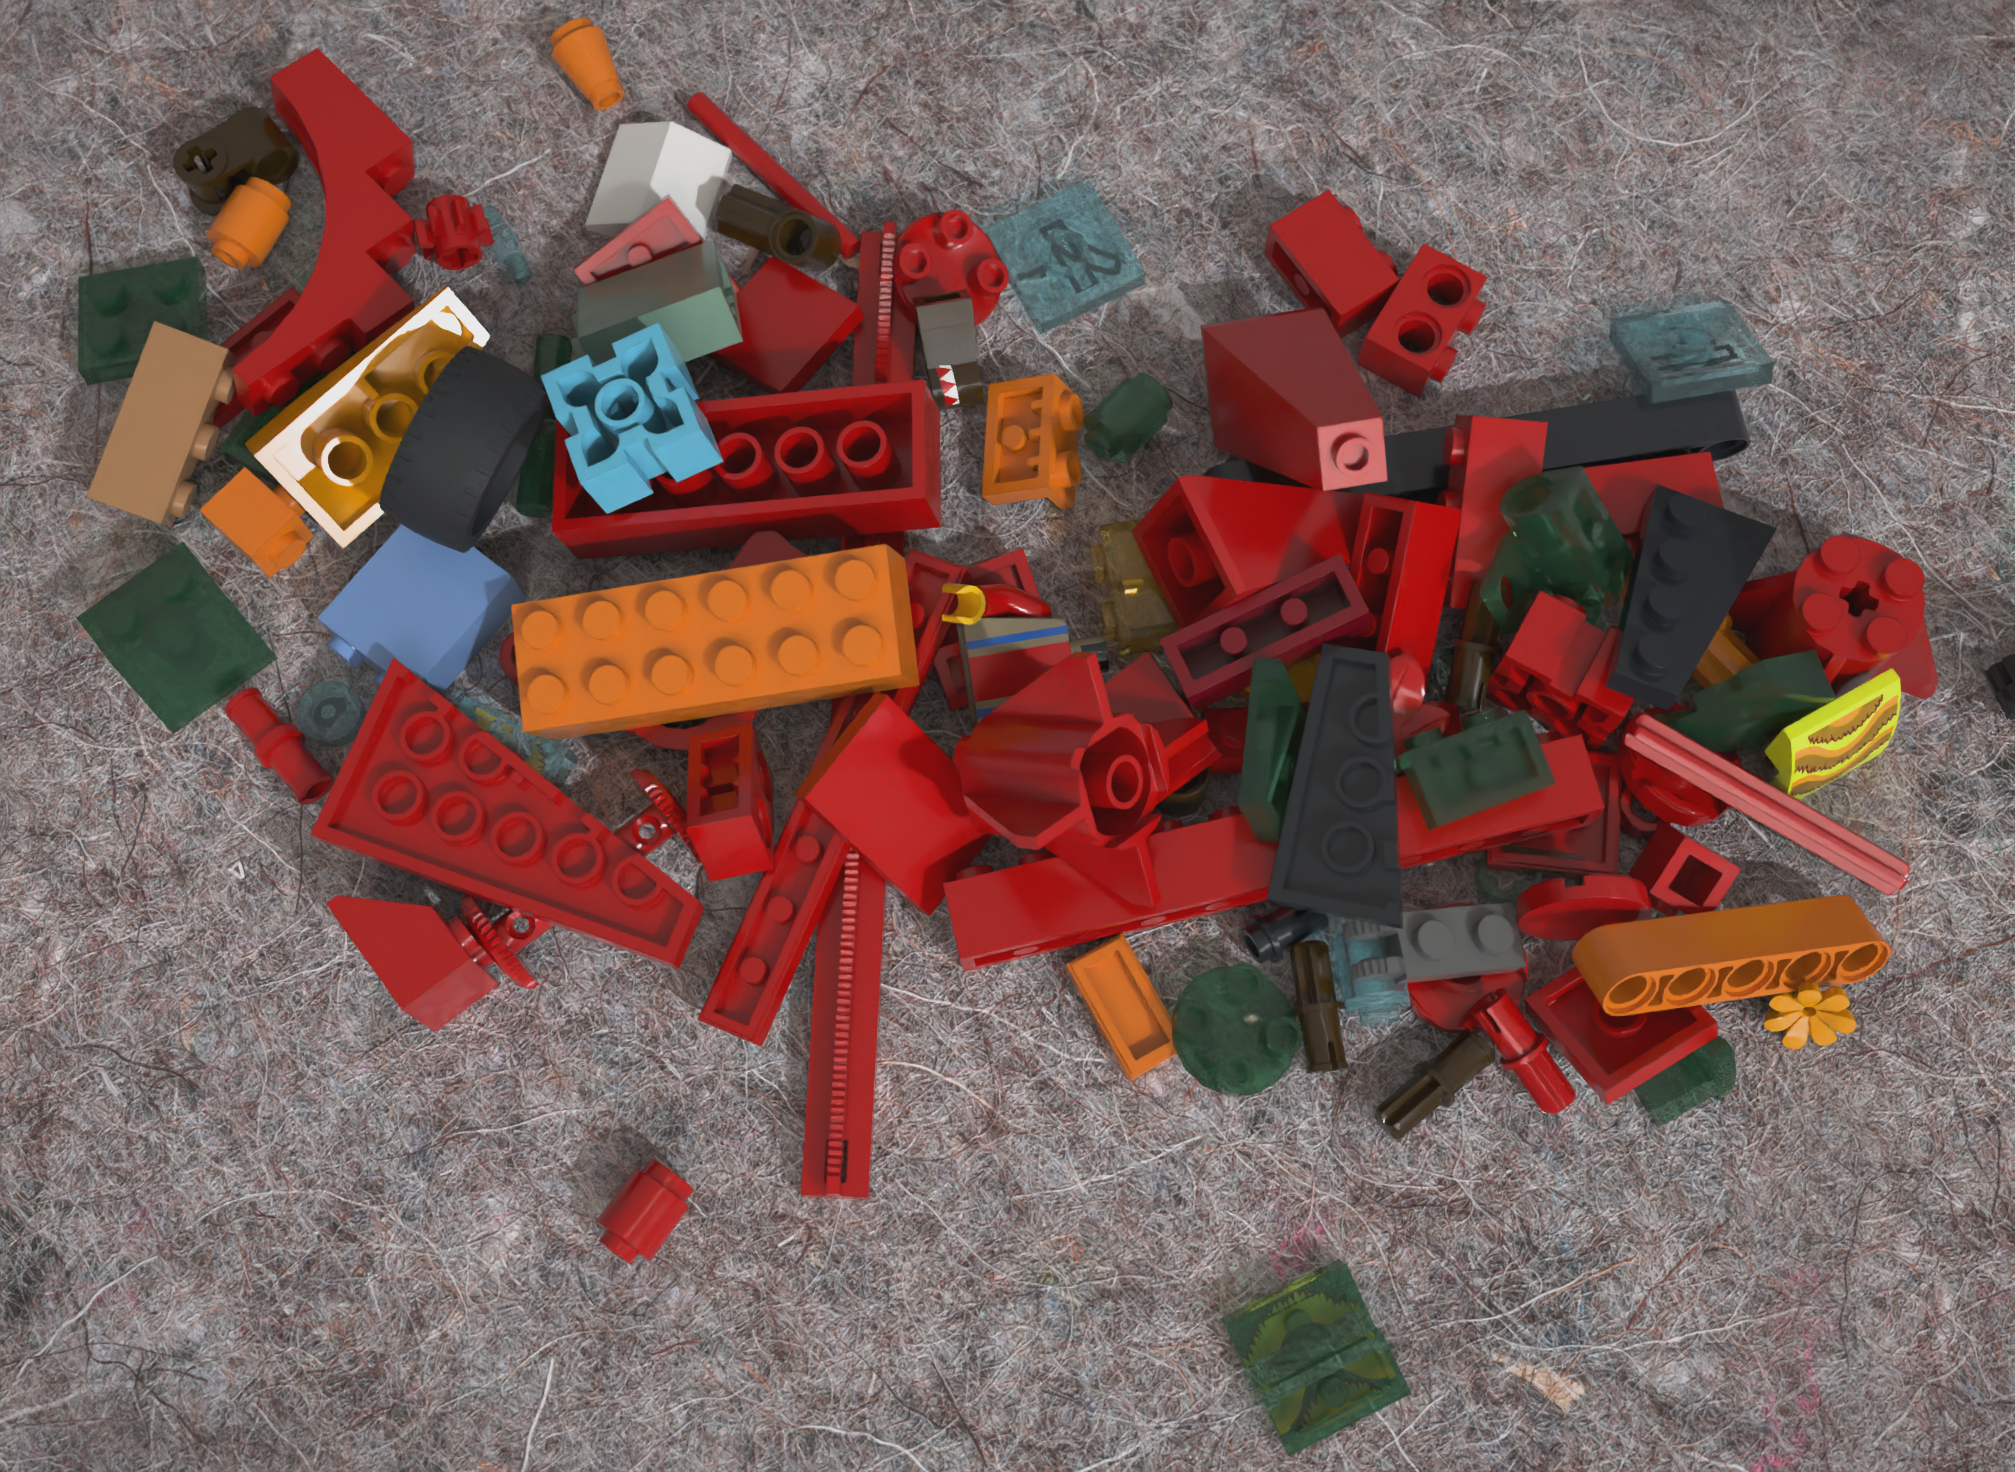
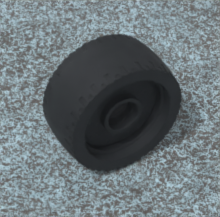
M470 346L461 349L440 373L403 436L383 484L379 502L381 510L403 526L437 544L461 553L469 551L482 536L483 532H485L498 512L535 443L550 405L545 386L519 368L489 353Z

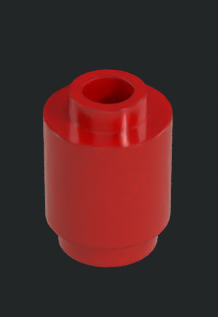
M651 1158L642 1171L637 1168L633 1170L595 1221L605 1230L598 1242L630 1265L638 1255L650 1262L688 1211L689 1207L685 1202L694 1189L673 1171Z

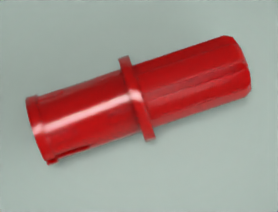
M1499 988L1495 991L1496 1000L1491 992L1473 1005L1470 1013L1477 1019L1501 1053L1500 1064L1505 1070H1513L1542 1111L1552 1115L1561 1112L1576 1099V1091L1547 1051L1548 1038L1545 1034L1534 1031L1510 997L1511 994L1506 988Z

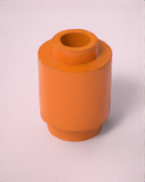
M250 177L245 185H237L206 232L207 238L213 244L211 252L220 261L234 269L243 270L245 266L259 268L290 221L287 214L292 206L290 199L277 187L257 177Z

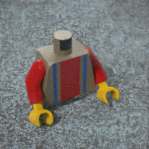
M946 583L943 585L942 592L954 593L958 596L956 611L951 615L942 614V620L956 623L972 731L987 714L1074 652H1096L1101 673L1109 671L1108 652L1104 637L1098 635L1069 640L1066 619L1052 613L1046 600L1008 583L977 586Z

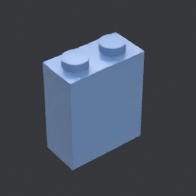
M401 524L317 619L332 636L326 643V646L354 669L363 661L379 674L373 680L378 687L394 657L430 688L442 695L512 615L511 605L522 603L526 598L514 577L476 548L472 547L466 553H461L437 544Z

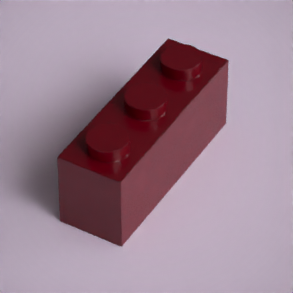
M1339 553L1159 641L1195 713L1321 653L1323 643L1338 645L1369 630L1370 611Z

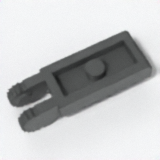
M1512 902L1402 912L1403 929L1357 920L1342 925L1346 941L1367 942L1387 939L1390 957L1382 959L1379 957L1366 958L1350 966L1354 982L1395 979L1396 984L1509 973L1526 966Z

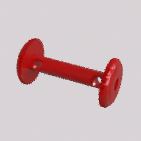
M639 768L633 770L630 775L651 805L614 831L613 834L644 857L675 836L698 864L701 863L686 829V811L668 788L649 770ZM645 824L652 825L655 828V834L649 839L642 838L639 834L640 828ZM468 894L463 896L460 911L465 917L471 932L496 965L520 988L534 989L538 986L539 982L518 952L554 925L513 910H508L493 921L473 896ZM519 918H526L529 922V928L524 933H518L514 929V923Z

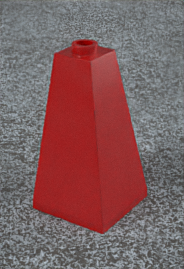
M1319 306L1200 325L1212 439L1215 448L1320 491L1388 481L1383 417L1323 307Z
M1188 474L1176 479L1131 533L1181 630L1339 553L1349 570L1364 494L1331 490L1320 491L1313 488Z

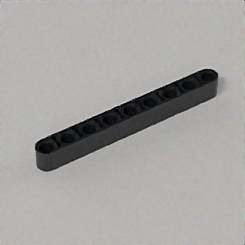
M1726 382L1693 386L1686 395L1662 391L1501 417L1548 422L1542 473L1710 452L1712 461H1718L1739 454L1748 448L1751 442L1735 386L1732 383ZM1455 425L1384 436L1388 481L1331 491L1357 494L1368 492L1436 505L1440 492L1442 490L1447 491L1450 465H1445L1443 462L1444 437L1447 429ZM1245 459L1221 463L1203 474V476L1313 488Z

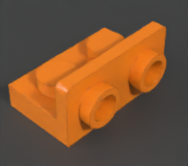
M1055 373L988 384L981 497L992 506L1043 498L1050 499L1061 510L1074 508L1075 489L1080 485L1082 479L1081 463L1077 455L1078 430H1081L1084 426L1085 413L1080 397Z

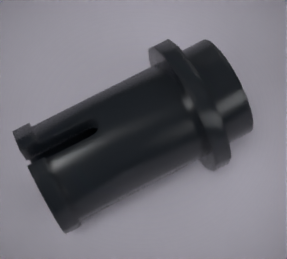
M1283 906L1263 918L1256 914L1250 917L1249 926L1241 930V935L1249 953L1258 963L1262 964L1268 960L1277 963L1282 960L1283 951L1290 948L1291 945L1301 942L1318 931L1327 929L1329 927V920L1326 914Z

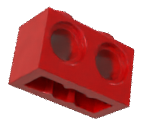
M1423 243L1365 336L1357 365L1420 398L1431 379L1442 383L1459 353L1458 350L1451 347L1458 334L1462 332L1470 336L1480 321L1487 303L1479 300V297L1488 277ZM1430 296H1442L1448 299L1452 305L1437 304ZM1400 343H1416L1420 347H1422V349L1425 352H1410L1406 350Z
M752 723L689 736L686 829L710 882L774 869L773 775Z

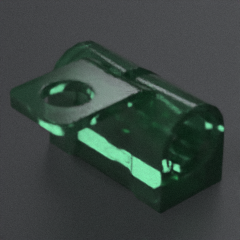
M1582 466L1536 473L1523 478L1510 487L1502 497L1499 509L1511 529L1501 538L1480 586V596L1501 630L1506 634L1517 632L1535 588L1547 587L1552 596L1561 595L1579 603L1583 608L1617 604L1630 573L1634 556ZM1504 574L1509 579L1512 588V602L1509 609L1505 606L1500 592V583Z

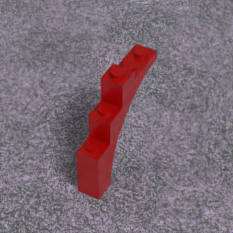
M318 48L269 77L275 114L301 144L321 182L325 198V229L316 266L297 304L265 342L232 368L238 399L254 417H257L271 406L278 407L287 403L295 396L299 387L320 372L327 373L333 371L345 361L349 352L354 350L358 353L415 309L414 300L388 275L403 269L411 257L416 254L413 219L390 197L403 190L410 179L415 176L412 140Z

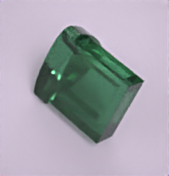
M1718 1035L1715 1039L1633 1089L1657 1128L1712 1096L1715 1100L1719 1101L1732 1092L1736 1081V1062L1733 1049L1726 1040Z

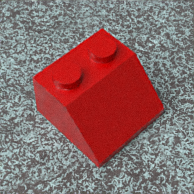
M338 895L326 903L399 1007L434 1032L438 1031L499 985L487 968L494 961L458 915L451 921H448L432 906Z

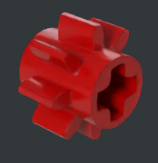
M448 194L434 198L425 207L427 219H418L413 222L418 245L423 248L425 260L437 259L438 265L446 270H464L476 265L482 259L480 246H489L494 243L488 218H485L483 206L478 204L471 207L469 200L461 195Z

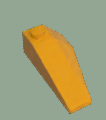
M445 286L294 400L251 437L245 445L254 457L344 549L385 513L381 510L379 502L389 467L408 426L440 373L464 347L470 346L482 351L490 335L449 287Z

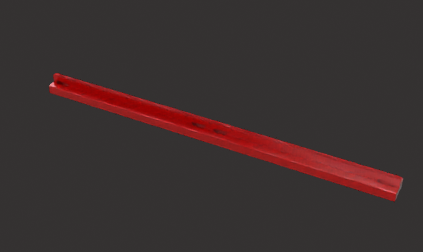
M884 222L883 232L861 231L857 304L861 308L864 319L855 328L852 386L911 381L915 377L917 321L916 317L909 312L901 301L895 288L892 274L893 252L902 234L897 232L896 222ZM906 531L842 536L841 551L887 544L905 558ZM843 697L832 699L831 722ZM850 848L818 920L801 1196L806 1198L870 1200L887 881L852 848ZM827 1143H829V1146H828V1159H827V1176H826V1182H825L826 1157H827ZM846 1143V1144H847L846 1177H845V1183H842V1182H841V1179H842L843 1144Z

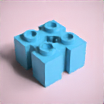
M659 322L612 343L616 357L596 366L587 354L541 375L556 419L572 436L564 441L579 482L607 514L653 494L654 492L649 482L651 478L668 471L675 481L679 482L724 462L708 420L694 401L699 399L684 359Z

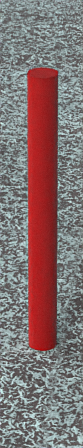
M697 92L690 98L687 103V110L725 146L731 149L743 163L788 205L824 218L836 226L841 236L842 246L840 254L845 259H851L859 252L861 240L703 92Z

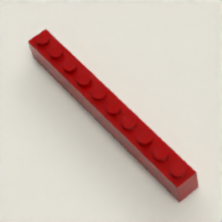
M1547 732L1526 739L1521 743L1522 748L1498 753L1496 747L1489 746L1461 755L1459 757L1460 763L1435 768L1434 762L1424 761L1399 769L1396 772L1401 870L1592 825L1605 809L1582 734L1561 739L1559 732ZM1290 793L1280 795L1271 800V807L1246 812L1245 806H1230L1210 813L1207 822L1183 827V823L1180 820L1158 823L1153 832L1145 839L1162 900L1154 907L1130 903L1049 850L1027 854L1018 860L1019 866L994 871L992 865H978L957 872L955 874L956 880L943 883L964 972L1116 937L1122 933L1125 935L1268 901L1269 886Z

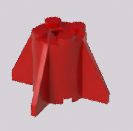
M1843 532L1841 535L1830 537L1824 541L1820 547L1808 554L1792 572L1746 581L1728 612L1733 624L1730 629L1746 634L1745 645L1778 678L1773 685L1774 687L1768 692L1783 702L1770 743L1782 729L1890 668H1893L1899 676L1902 692L1923 700L1928 699L1935 693L1938 677L1924 619L1925 596L1922 588L1925 577L1922 569L1916 562L1903 558L1897 552L1880 543ZM1766 754L1765 759L1771 761Z
M1074 652L987 714L974 727L971 735H965L958 740L953 758L955 767L960 772L962 793L971 814L972 825L980 833L1004 836L1018 848L1039 850L1044 847L1130 903L1154 907L1162 900L1145 839L1157 827L1162 815L1152 813L1156 805L1157 793H1168L1170 782L1168 759L1209 731L1206 719L1180 718L1153 723H1139L1134 718L1135 715L1111 712L1096 652Z

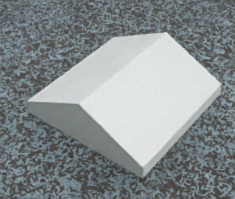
M672 121L620 124L585 223L587 231L613 237L669 194L705 240L733 156L731 149Z

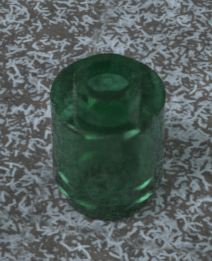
M1138 373L1133 379L1125 378L1083 419V424L1087 431L1084 435V440L1092 452L1106 462L1114 459L1118 462L1126 463L1167 423V413L1173 408V401L1166 389L1156 379L1146 373Z

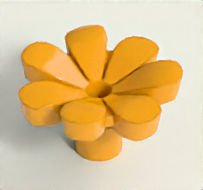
M1813 982L1801 983L1798 991L1770 995L1769 1005L1772 1010L1765 1013L1763 1023L1768 1031L1777 1032L1784 1030L1782 1044L1791 1049L1802 1048L1807 1041L1808 1035H1811L1813 1041L1820 1046L1830 1045L1837 1041L1835 1030L1848 1034L1856 1028L1853 1012L1846 1009L1850 1005L1846 991L1838 986L1821 991L1818 984Z

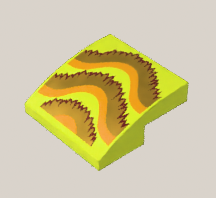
M1893 668L1782 729L1764 750L1779 771L1770 784L1801 800L1880 755L1888 746L1894 734L1900 712V678Z

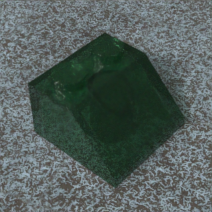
M181 542L76 617L112 666L173 734L278 659L208 567L184 542Z

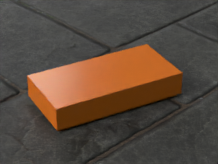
M1123 933L1066 964V971L1129 1082L1187 1050L1188 1046Z

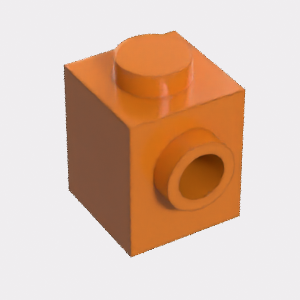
M246 467L199 509L219 534L269 579L280 569L294 564L304 553L306 544L314 537L313 533L300 518L306 512L304 507L280 483L271 491Z

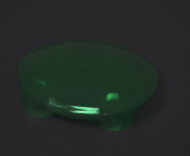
M1238 963L1232 967H1216L1196 976L1178 996L1171 1018L1173 1046L1184 1069L1203 1087L1226 1096H1251L1275 1085L1291 1066L1294 1054L1301 1048L1303 1031L1300 1024L1296 1021V1016L1292 1015V1008L1285 994L1270 979L1262 975L1256 966L1248 963Z

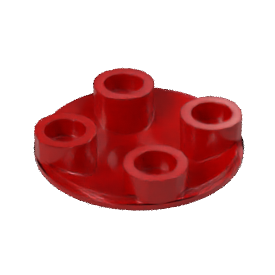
M958 209L949 210L945 213L928 214L915 220L903 231L894 248L892 274L895 288L901 301L914 317L916 316L912 298L966 289L972 299L975 319L974 326H977L992 313L998 303L1001 292L1008 285V270L1005 264L1000 261L993 243L972 222L965 212Z

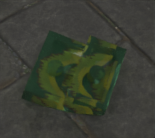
M1337 1259L1220 1319L1237 1358L1274 1432L1289 1457L1411 1394L1383 1332L1374 1325L1350 1270L1341 1259Z

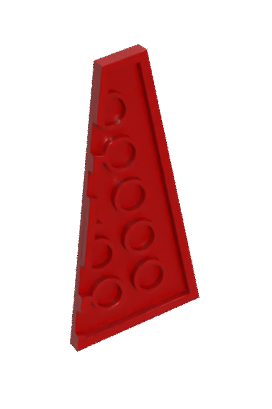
M394 657L310 834L325 844L678 970L705 908L699 900L639 852L637 853L590 813L574 803L561 790L486 730H483L465 716L452 703L430 688Z

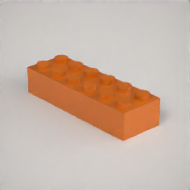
M887 544L511 605L522 731L552 741L920 685L905 558Z

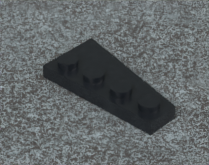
M1657 484L1646 502L1605 687L1669 711L1681 694L1777 528Z
M1325 643L1322 645L1267 900L1271 904L1403 929L1392 667L1388 653Z

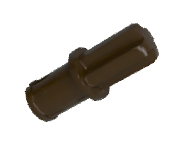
M1475 580L1472 583L1460 638L1451 639V644L1456 645L1443 702L1484 710L1487 685L1495 654L1501 655L1503 649L1495 647L1508 593L1507 587L1503 584L1486 580Z
M1308 940L1293 944L1290 947L1289 954L1298 1007L1292 1008L1291 1012L1293 1016H1299L1307 1066L1305 1067L1306 1074L1348 1069L1349 1065L1345 1057L1338 1010L1345 1007L1343 1001H1336L1328 945L1325 941Z
M1466 1028L1436 1057H1433L1427 1063L1420 1061L1413 1067L1415 1075L1377 1107L1374 1116L1377 1123L1390 1137L1401 1139L1438 1106H1451L1455 1102L1454 1094L1463 1088L1476 1074L1478 1075L1495 1061L1493 1051L1475 1031L1470 1032Z

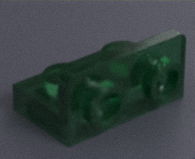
M1498 707L1492 708L1461 721L1464 728L1463 732L1444 738L1441 729L1436 728L1402 742L1406 752L1396 758V775L1405 772L1428 831L1556 784L1526 709L1502 717Z

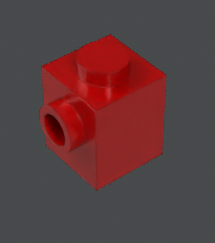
M1662 820L1627 875L1638 879L1647 886V893H1649V898H1651L1652 908L1667 917L1677 916L1679 911L1685 914L1715 911L1741 871V868L1718 852Z

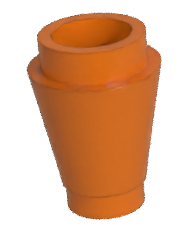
M586 17L570 20L557 28L550 37V43L554 48L552 51L553 60L587 100L591 102L595 110H605L619 103L623 99L625 91L621 86V81L603 29L594 26L591 20Z

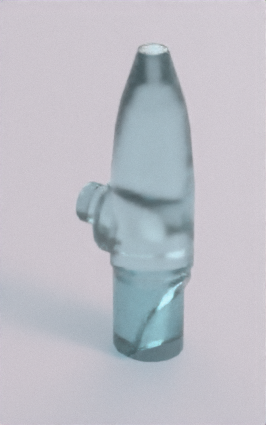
M490 205L485 206V218H488L494 242L493 246L511 280L513 279L516 284L527 282L531 278L532 271L519 245V237L510 229L505 219Z

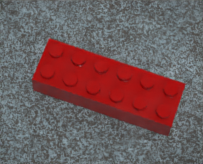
M924 379L695 402L708 420L724 462L679 482H676L668 471L651 478L649 482L654 492L653 494L608 514L580 484L564 441L572 436L556 420L552 533L579 560L744 545L755 532L768 530L777 531L787 541L941 528L940 411Z

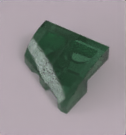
M1810 650L1761 660L1737 672L1729 679L1709 686L1692 695L1696 704L1692 708L1665 714L1656 713L1652 716L1713 751H1743L1761 748L1776 738L1782 729L1835 699L1836 696L1816 651Z

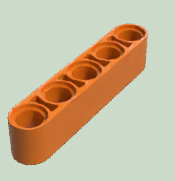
M1835 895L1605 925L1585 934L1573 948L1571 958L1604 1011L1612 1016H1625L1798 991L1799 985L1805 982L1817 983L1819 988L1856 983L1878 972L1888 961L1891 950L1889 944L1852 898L1847 895Z

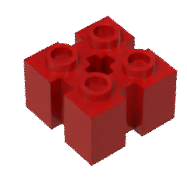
M1539 591L1489 677L1485 698L1524 719L1527 715H1530L1549 725L1548 732H1559L1561 739L1582 734L1586 750L1596 751L1605 741L1609 732L1612 733L1625 718L1635 699L1605 687L1618 626H1610L1607 632L1584 621L1587 617L1585 609L1576 601L1565 596H1550Z

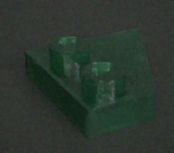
M1255 658L1252 670L1242 774L1237 789V803L1240 812L1245 815L1258 841H1280L1307 713L1281 659Z

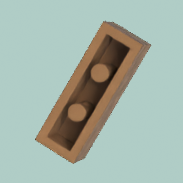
M154 321L86 497L172 528L176 517L184 519L192 506L197 490V485L189 482L198 459L205 462L209 459L217 441L219 427L211 424L220 402L229 404L236 392L232 368L237 357L227 348Z

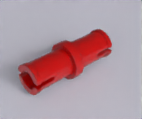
M257 688L245 689L236 694L227 703L225 708L226 716L238 726L255 747L254 757L264 768H273L293 791L297 800L302 805L314 803L329 792L334 784L333 776L321 766L304 746L305 736L297 726L291 723L286 724Z

